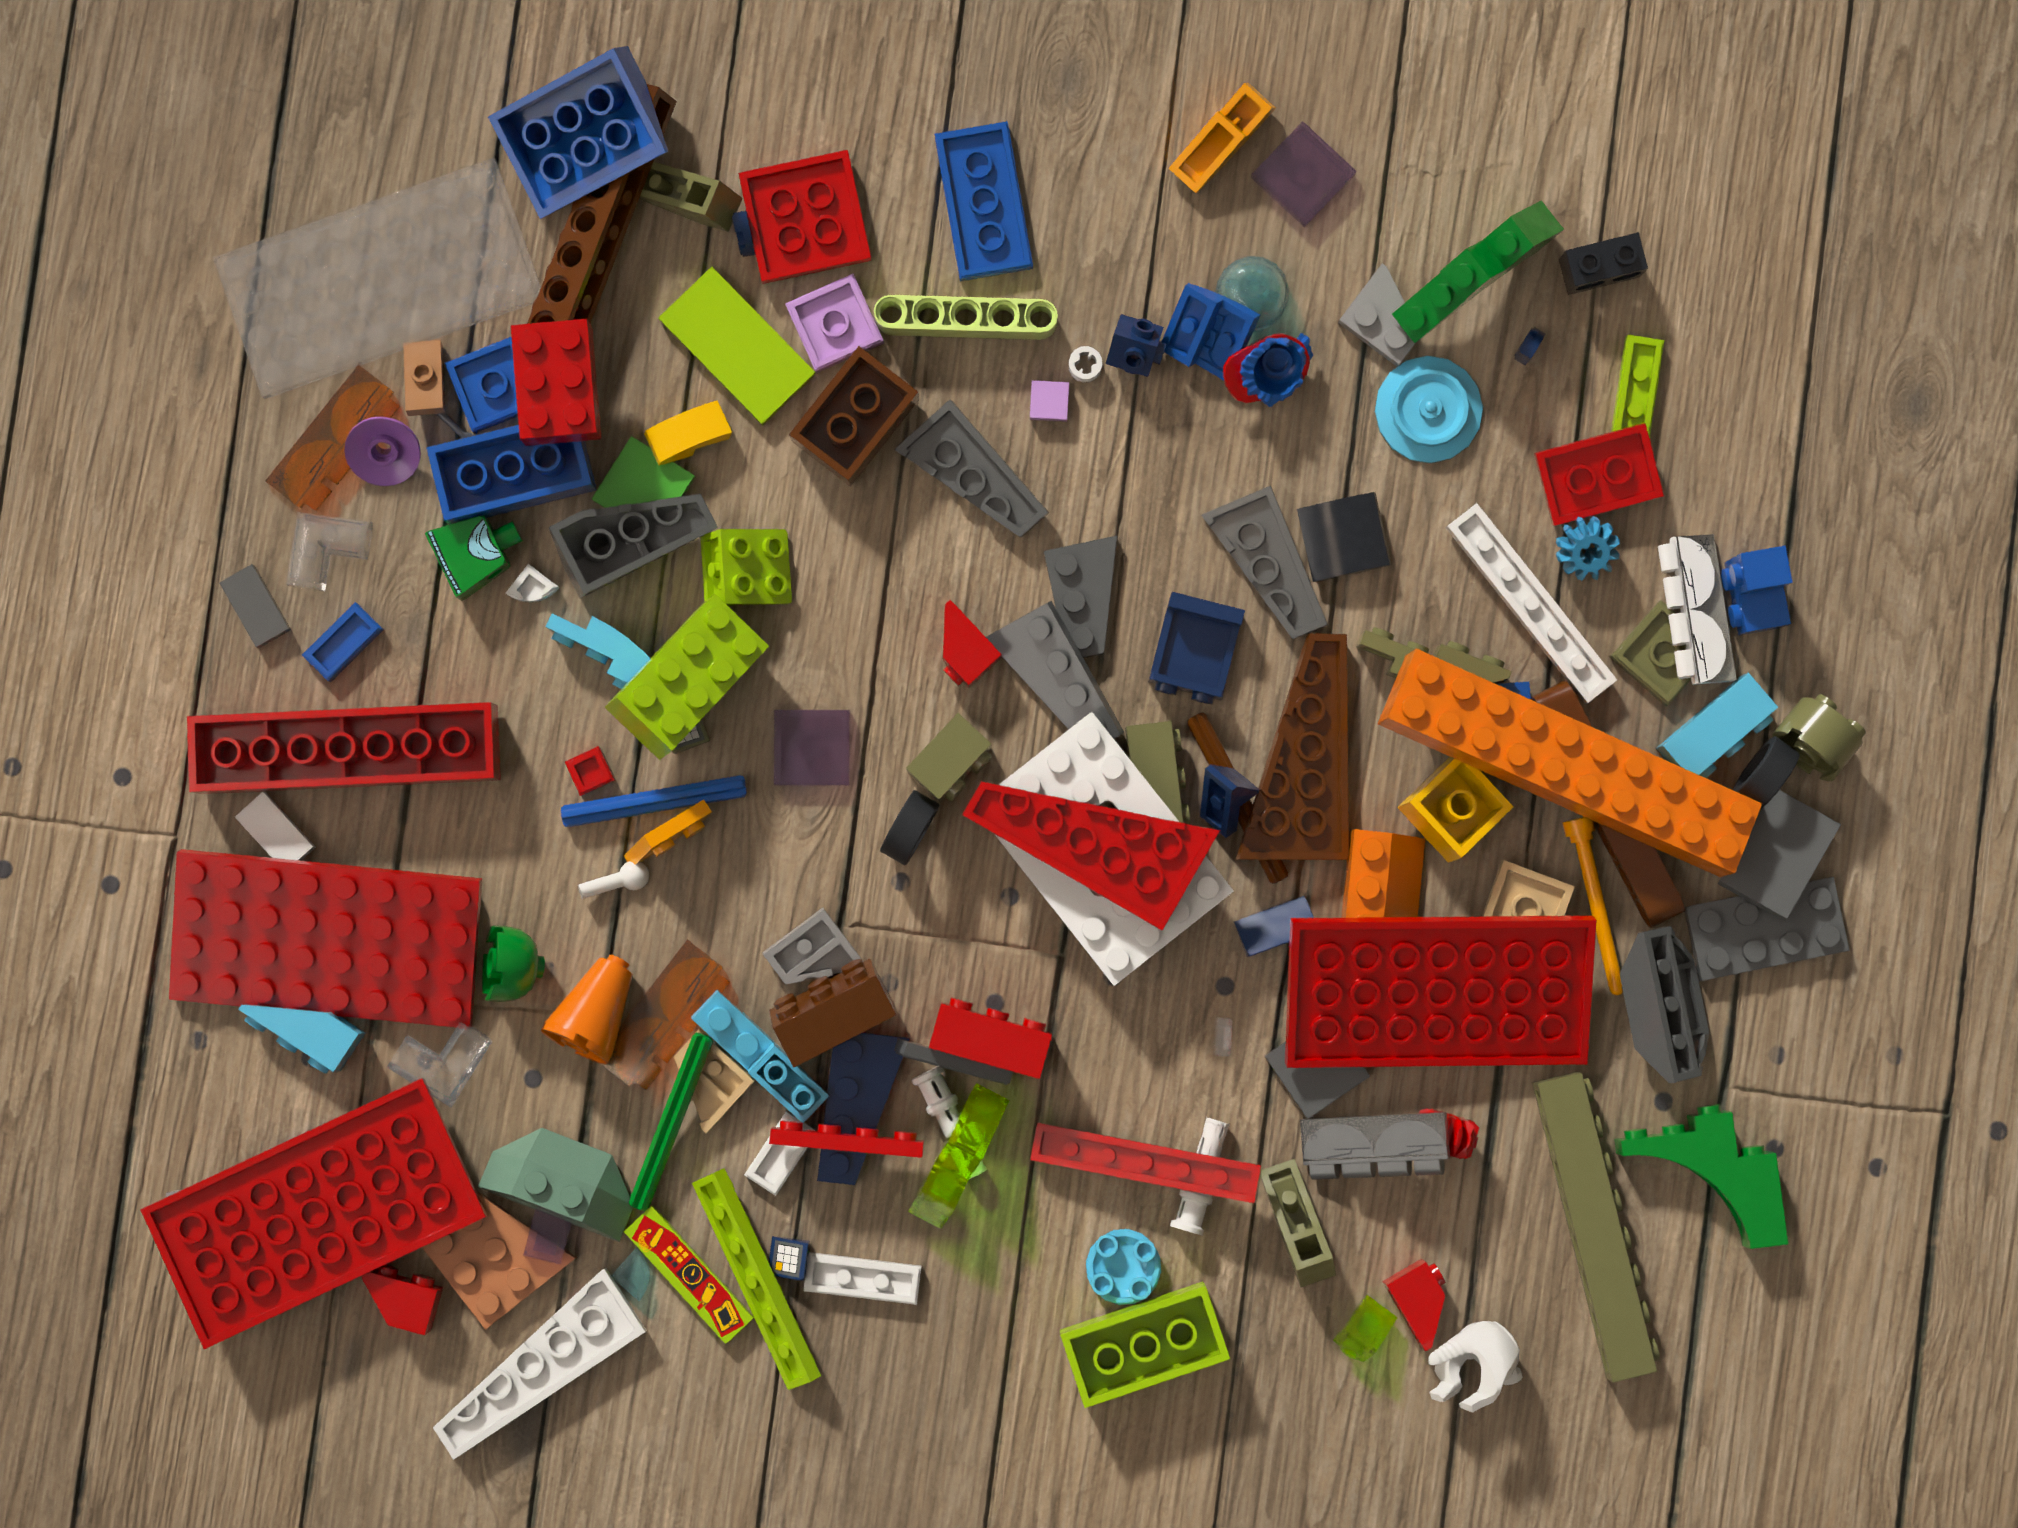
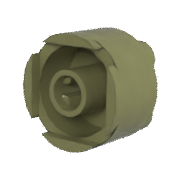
M1819 694L1816 699L1801 698L1774 731L1772 737L1780 738V740L1799 752L1800 757L1796 764L1798 768L1808 774L1815 769L1823 773L1819 779L1833 781L1862 746V737L1866 734V731L1858 722L1846 719L1837 712V705L1830 698Z

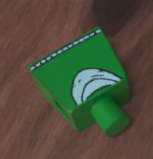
M484 515L436 528L425 533L455 597L461 601L467 599L509 569L511 565L504 550L523 541L513 521L494 530L490 521Z

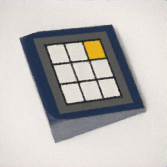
M772 1236L769 1265L774 1275L804 1281L810 1241Z

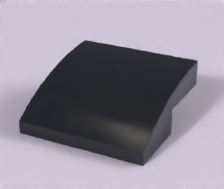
M1376 492L1336 499L1297 509L1313 582H1321L1392 565Z

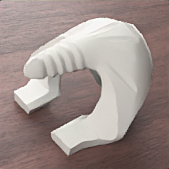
M1481 1321L1467 1325L1428 1357V1364L1435 1365L1434 1371L1441 1381L1435 1389L1430 1391L1431 1399L1445 1402L1459 1393L1462 1388L1459 1375L1461 1366L1467 1359H1475L1481 1366L1480 1386L1476 1393L1459 1403L1460 1408L1473 1413L1493 1403L1499 1396L1503 1384H1515L1522 1379L1521 1370L1516 1367L1519 1362L1520 1349L1514 1337L1496 1321Z

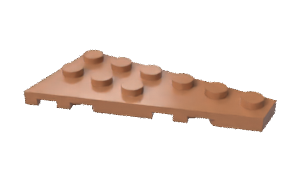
M476 1190L487 1213V1217L422 1248L486 1330L577 1257L569 1251L562 1249L550 1241L548 1237L539 1231H535Z

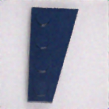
M861 1033L833 1047L827 1092L829 1097L826 1101L824 1124L841 1126L840 1133L856 1134V1128L876 1129L903 1056L896 1054V1051H894L897 1038L907 1041L910 1038ZM821 1149L817 1181L855 1185L867 1153Z

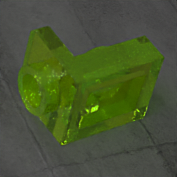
M1366 1295L1361 1299L1344 1328L1336 1334L1333 1341L1340 1346L1341 1351L1346 1356L1364 1362L1377 1352L1398 1317Z

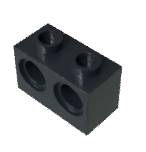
M1639 232L1569 249L1559 258L1568 295L1640 278L1648 269Z

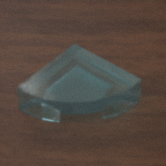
M636 1247L611 1277L638 1301L642 1299L647 1291L650 1281V1268L645 1255Z

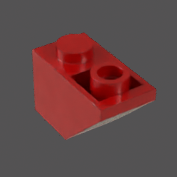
M386 1264L362 1275L363 1282L388 1326L424 1336L431 1332L443 1287L434 1285V1278L413 1273L412 1278L398 1275V1268Z

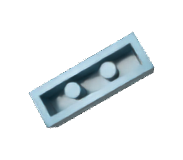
M1749 673L1744 674L1656 749L1665 760L1707 778L1717 769L1713 764L1723 754L1727 758L1734 755L1745 745L1742 740L1744 736L1751 730L1756 734L1774 720L1770 714L1778 706Z

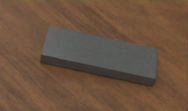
M897 1038L894 1049L896 1054L909 1059L1005 1085L1007 1083L1010 1084L1013 1071L929 1048V1046Z

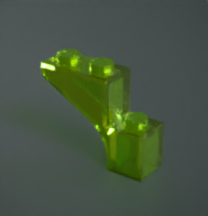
M975 1083L939 1154L923 1179L908 1210L909 1213L940 1229L943 1228L955 1210L969 1178L982 1161L1010 1100Z

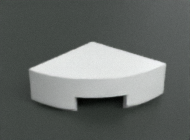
M528 564L507 590L506 594L522 602H537L553 595L559 587Z

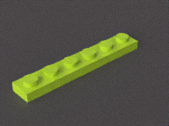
M725 1168L693 1182L692 1185L787 1389L799 1387L819 1378L821 1374L816 1366L815 1359L809 1351L799 1329L798 1322L789 1308L782 1288L775 1278L766 1254L761 1248L751 1226L750 1219L741 1205L734 1185L729 1179Z

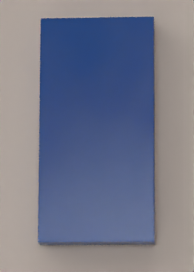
M1008 121L934 134L960 281L1033 269Z

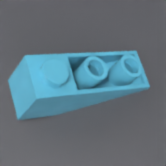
M247 1004L241 1005L238 1009L247 1015L245 1022L261 1032H264L266 1028L279 1036L276 1040L278 1044L293 1053H296L298 1049L310 1056L307 1062L325 1074L329 1070L332 1072L341 1071L366 1034V1032L343 1017L336 1016L332 1012Z

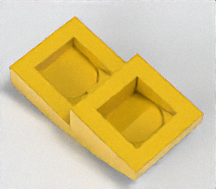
M717 400L664 420L645 430L644 435L660 466L693 456L697 448L728 440L732 431Z

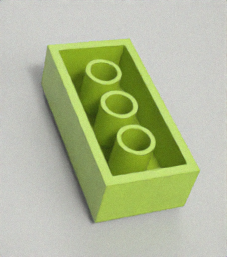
M713 594L685 621L605 708L660 760L674 750L764 653L769 645L716 594Z
M1203 1281L1059 1330L1084 1408L1230 1359L1215 1311Z

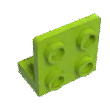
M718 529L700 537L704 601L713 594H716L729 607L733 605H786L792 602L788 533L785 529Z

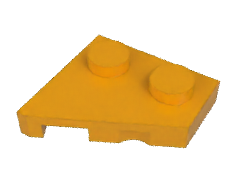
M705 800L700 801L645 834L624 855L627 862L630 861L636 865L653 854L656 857L662 855L674 847V840L683 834L688 839L705 828L702 821L712 813Z

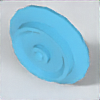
M1432 356L1406 360L1389 372L1378 390L1375 406L1379 432L1389 446L1409 460L1425 463H1435L1451 459L1467 448L1480 429L1483 411L1478 386L1467 371L1448 359Z

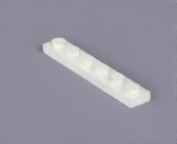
M1477 503L1446 527L1448 532L1585 704L1589 703L1617 681L1612 672Z

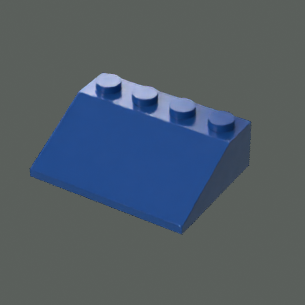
M628 46L613 48L488 116L540 219L668 152L646 81Z

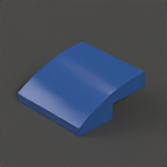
M1188 283L1183 289L1161 341L1167 343L1164 353L1188 367L1197 364L1224 380L1223 365L1229 356L1247 347L1261 315L1223 295Z

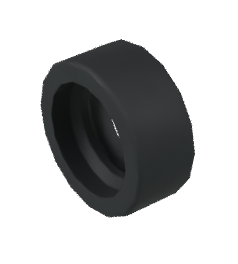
M1776 736L1770 738L1747 764L1735 783L1733 791L1762 803L1760 808L1762 809L1777 794L1791 775L1799 760V752Z
M913 790L890 828L880 848V852L903 865H907L934 819L940 804Z

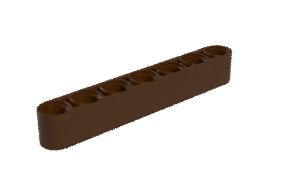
M1566 680L1531 697V700L1592 727L1575 692ZM1593 821L1630 896L1649 928L1652 929L1685 912L1683 901L1655 848Z

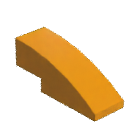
M1244 83L1227 104L1215 113L1168 169L1192 191L1198 193L1246 143L1276 107L1252 85Z

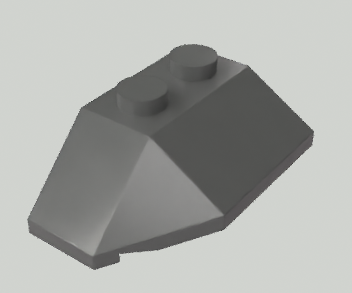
M1671 926L1640 932L1620 972L1634 1048L1668 1083H1676L1702 1076L1703 1066L1701 1064L1706 1055L1709 1028L1694 958L1685 945L1675 936V931Z

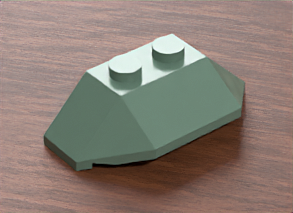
M540 1128L493 1151L478 1185L480 1189L617 1242H620L634 1208L629 1205L630 1196L611 1154L544 1128Z

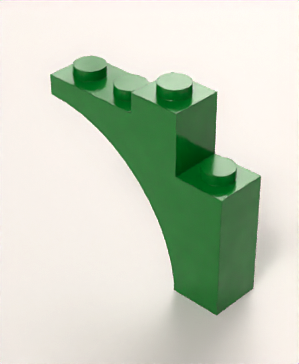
M1542 200L1510 216L1483 240L1466 248L1439 271L1440 273L1393 312V317L1414 343L1420 341L1477 294L1541 250L1560 234L1564 228Z
M1720 1104L1698 1106L1697 1114L1687 1115L1689 1130H1685L1684 1124L1662 1126V1133L1648 1135L1647 1129H1633L1624 1131L1625 1138L1614 1139L1615 1150L1618 1155L1654 1156L1667 1159L1701 1177L1715 1190L1731 1212L1741 1236L1742 1246L1755 1249L1788 1245L1777 1155L1774 1152L1764 1151V1145L1741 1147V1154H1738L1733 1113L1726 1110L1721 1111Z

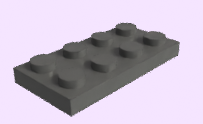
M1834 877L1809 881L1785 922L1740 896L1685 907L1684 913L1699 981L1850 951Z

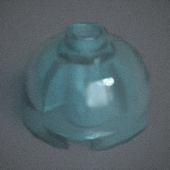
M1246 256L1233 261L1223 270L1216 283L1215 293L1234 300L1261 315L1253 331L1254 333L1262 331L1278 322L1289 302L1290 289L1284 272L1276 263L1265 257Z

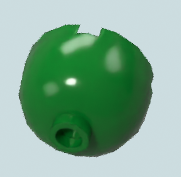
M493 925L490 927L486 942L493 943L488 954H483L482 991L483 994H488L485 1000L494 1002L515 1001L524 997L532 990L536 978L541 979L543 977L545 968L544 956H538L536 943L524 931L509 926Z

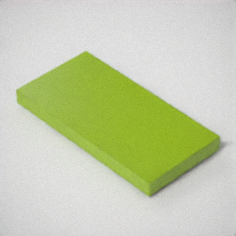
M710 267L658 317L663 325L762 426L816 375V372L713 267Z

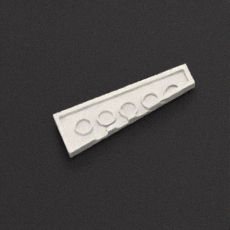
M604 1268L433 1427L453 1460L647 1331L607 1268Z

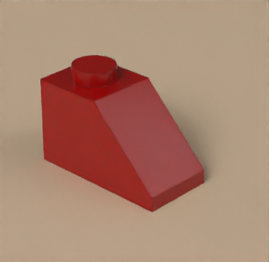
M949 600L945 604L943 661L948 666L943 671L957 686L964 682L970 688L1002 658V654L965 614Z
M1420 1259L1382 1282L1418 1344L1426 1352L1433 1346L1445 1299V1293L1440 1286L1446 1282L1435 1263L1428 1266L1426 1261Z

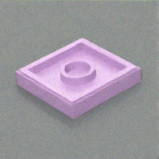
M854 274L785 303L816 373L848 360L858 346L868 351L884 344Z

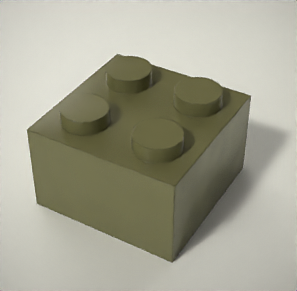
M957 713L906 767V770L940 803L945 798L952 802L966 787L963 779L971 770L978 774L990 762L992 755L988 752L992 749V744L965 718Z

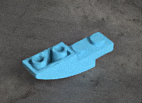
M551 614L545 626L554 632L551 639L569 648H572L574 643L580 644L588 648L586 656L605 665L608 658L613 660L607 674L615 678L612 685L620 689L650 660V657L628 637L592 616L586 629L554 614Z
M716 990L691 1016L697 1025L739 1062L758 1083L802 1123L829 1097L799 1065L793 1068L786 1052L719 990Z

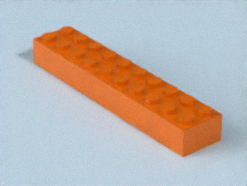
M1417 648L1405 655L1377 723L1718 877L1736 873L1762 803Z

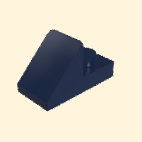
M1210 764L1205 768L1200 817L1214 829L1220 830L1219 833L1227 838L1237 831L1240 806L1257 795L1260 790L1237 770Z

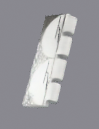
M1714 534L1671 537L1670 544L1658 546L1662 573L1675 571V576L1663 579L1667 609L1680 608L1681 613L1668 616L1673 646L1686 645L1687 649L1674 652L1678 679L1691 678L1692 685L1734 682L1737 679Z

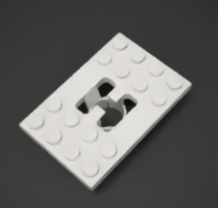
M1093 712L1085 716L999 784L1028 792L1094 805H1101L1103 802L1109 801L1118 810L1179 822ZM995 835L1113 986L1234 892L1207 856H1205L1163 931L1108 899L1102 896H1095L1087 887Z

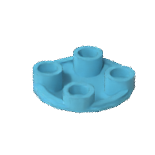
M1130 1229L1112 1230L1100 1236L1090 1248L1086 1260L1087 1278L1093 1291L1104 1300L1118 1305L1135 1304L1147 1298L1157 1286L1161 1274L1160 1255L1154 1243L1142 1233Z

